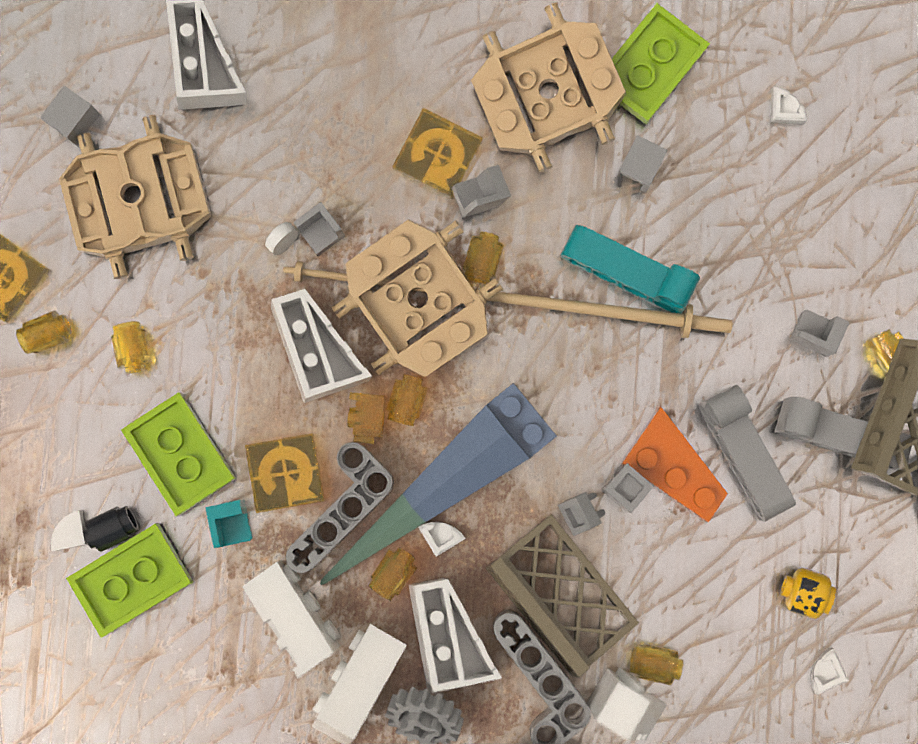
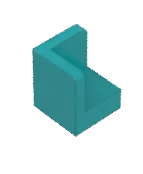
M236 500L205 507L214 549L253 539L245 500Z

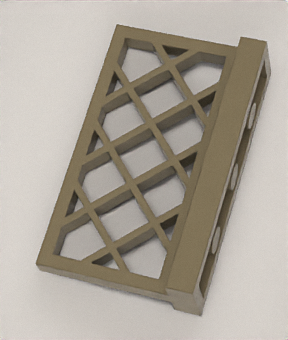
M900 338L851 468L860 473L871 475L918 497V488L914 486L910 474L918 469V459L907 464L903 451L914 445L918 457V424L916 420L918 408L913 410L912 407L918 391V340ZM905 423H907L911 437L901 442L900 435ZM895 455L899 470L888 475L886 472L892 456Z
M552 514L486 567V570L572 677H581L590 669L589 666L639 624L637 619ZM548 526L558 536L557 550L538 548L539 535ZM534 538L533 547H526L525 545ZM563 543L569 549V551H562ZM519 550L532 552L531 572L518 571L509 558ZM538 553L556 554L555 574L536 572ZM562 555L574 556L580 563L579 577L560 575ZM585 570L591 578H584ZM523 576H530V585ZM536 577L554 579L553 599L540 598L535 592ZM560 580L578 581L577 602L558 600ZM584 582L596 583L601 589L600 604L582 602ZM607 598L611 601V603L614 606L606 605ZM545 603H552V612ZM558 604L576 606L575 627L563 626L557 620ZM582 607L600 609L599 629L580 627ZM606 609L619 611L627 623L618 631L604 630ZM566 630L574 631V639ZM580 632L598 633L597 649L589 656H586L579 647ZM604 634L612 635L604 642Z

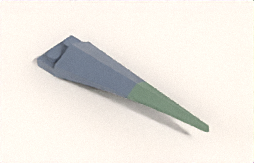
M512 383L484 406L323 577L320 585L328 583L530 459L557 437L515 383Z

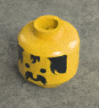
M799 568L792 577L785 576L780 595L786 597L785 603L789 611L817 619L823 613L829 614L834 603L836 587L832 586L831 580L827 575L806 568Z

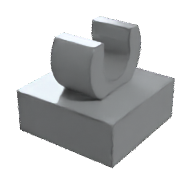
M584 492L558 505L573 536L602 523L600 518L606 512L604 509L596 512L591 503V500L597 497L596 493L587 495Z

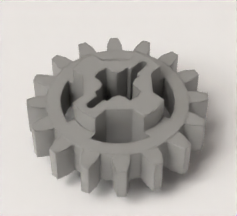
M411 687L409 693L400 689L398 695L393 694L385 717L389 718L388 725L397 727L396 734L407 736V741L409 742L416 739L420 744H439V742L450 744L451 741L456 742L460 735L464 718L460 717L461 709L453 708L455 702L442 699L443 694L439 693L433 696L430 695L429 689L425 688L418 691L415 687Z

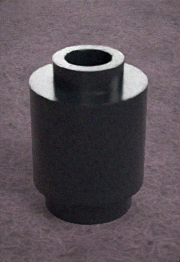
M116 506L87 520L83 536L91 549L96 547L98 551L103 552L131 538L132 533L138 531L139 528L135 516L128 506L122 508Z

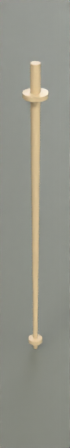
M297 261L295 268H283L284 273L294 274V281L302 282L303 275L348 281L347 274L304 269V262ZM385 278L376 285L384 286L393 279ZM421 288L412 289L413 291L426 292L424 289ZM499 292L487 300L681 327V338H689L691 329L731 333L732 320L693 315L692 304H688L683 314L505 292Z

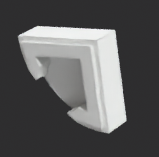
M773 87L771 90V123L804 124L807 121L804 106L787 89Z
M82 510L70 513L58 523L52 535L51 551L87 544L83 536V530L86 527Z
M430 522L418 527L436 557L466 539L457 528L447 523Z
M832 647L825 650L813 665L811 685L816 695L849 681L836 651Z

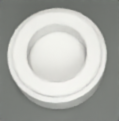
M284 222L273 229L268 235L265 246L274 255H279L295 242L299 231L290 222Z

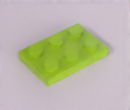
M656 3L612 58L626 91V95L620 102V105L647 124L707 50L710 43Z
M180 392L121 429L176 517L237 479Z
M155 523L66 578L100 638L107 636L193 583L192 578L159 523Z

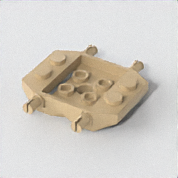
M557 2L552 3L556 16L553 15L550 5L544 8L552 25L550 30L506 50L502 49L495 31L489 32L494 43L493 45L488 34H484L482 39H484L489 51V58L471 79L499 148L504 151L533 155L539 172L545 171L541 158L547 170L552 168L545 151L546 147L557 143L568 135L593 127L596 128L602 145L608 144L604 130L609 141H614L616 138L608 121L626 95L624 86L597 24L567 22L564 20ZM566 46L570 50L593 104L589 108L563 48ZM508 72L513 77L535 132L530 133L507 79L506 73ZM547 82H554L559 87L557 95L550 99L542 97L540 95L542 85Z
M149 115V119L147 116L142 118L147 136L135 139L121 147L95 151L90 133H83L84 137L81 134L78 135L77 139L82 154L74 158L59 178L77 250L110 260L114 279H122L121 277L125 278L128 276L123 260L124 254L169 241L176 243L180 261H187V258L189 260L193 259L194 255L192 254L189 238L211 217L192 144L161 134L156 115ZM155 155L159 156L175 218L170 219L153 157ZM131 186L139 187L141 190L140 198L134 203L125 202L124 193L126 189Z
M408 219L345 263L349 293L346 298L331 308L333 312H336L346 305L344 309L336 314L341 319L355 307H360L388 347L386 354L371 363L373 369H375L383 362H386L375 371L378 375H381V373L394 364H400L426 377L488 334L485 304L487 300L504 289L500 284L491 291H488L499 283L496 278L482 288L475 289L446 247L448 246L447 243L464 233L460 227L449 234L450 231L459 226L456 220L440 232H435ZM427 250L429 255L376 292L371 290L376 284ZM414 288L424 289L428 295V301L422 307H416L409 301V293ZM461 303L465 305L462 310L411 345L408 343L407 340Z

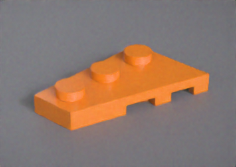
M662 407L658 408L621 463L623 465L628 463L653 486L706 522L711 520L728 494Z

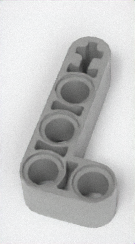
M733 385L699 403V408L705 421L762 521L766 522L794 507L796 503L790 489L748 416L752 409L742 389L738 385Z
M792 396L783 400L775 428L776 434L855 458L868 422L823 409L821 403L806 398ZM901 433L900 441L903 442L909 439L911 435ZM912 446L903 450L907 462ZM894 455L888 468L899 470Z
M350 442L344 444L339 449L337 463L354 483L289 547L286 553V562L293 571L304 573L315 568L393 490V476L363 445ZM350 449H359L363 455L362 463L356 468H350L345 463V454ZM375 473H382L387 479V487L380 493L373 492L369 487V478ZM350 497H355L362 503V512L357 517H350L344 510V504ZM325 522H331L337 528V536L331 542L325 541L320 536V527ZM311 535L315 544L324 548V551L321 553L319 548L314 549L308 556V559L311 561L310 564L307 562L299 564L297 559L300 555L297 549L301 551L308 549L314 543L308 540V537Z
M504 610L494 619V634L549 706L531 722L529 728L531 741L533 744H564L589 723L591 718L590 709L585 699L523 618L515 611ZM505 619L510 623L515 620L518 622L515 625V629L521 639L526 633L529 635L528 638L521 640L514 649L511 648V645L516 644L512 635L509 632L501 633L503 630L502 621ZM530 646L536 647L540 651L538 661L533 664H527L521 660L522 651ZM549 675H556L561 678V686L554 692H548L542 687L543 680ZM572 703L580 704L583 707L582 715L576 720H570L564 716L565 708ZM544 725H549L555 729L554 737L545 742L539 740L536 737L537 730Z

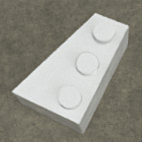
M166 0L178 110L246 105V91L238 79L232 66V61L224 49L218 31L203 0Z
M305 289L271 299V309L304 403L369 382L372 375L366 367H363L353 354L352 349L339 336L331 325L332 323Z
M280 560L242 587L265 624L268 623L278 637L275 642L280 650L284 651L286 649L297 665L292 670L297 678H300L338 649L340 644L337 639L340 638V634L330 620L324 622L317 612L320 609V605L309 591L307 593L302 591L297 583L301 580L298 573L290 569L288 564L284 565L282 560Z
M445 578L408 584L427 689L435 693L501 679L500 673L490 659L482 640L478 637L450 581Z
M371 624L365 633L359 630L349 646V649L354 651L349 662L346 663L341 660L331 677L336 684L330 695L323 691L313 708V711L318 713L312 727L341 744H351L407 645Z
M620 667L616 672L607 668L587 701L592 715L597 722L628 741L636 739L646 740L667 704L646 692V688L641 685L642 683Z

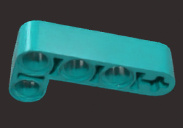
M581 225L574 226L560 255L567 262L673 313L681 314L686 309L700 280V276L690 269L676 264L667 267Z

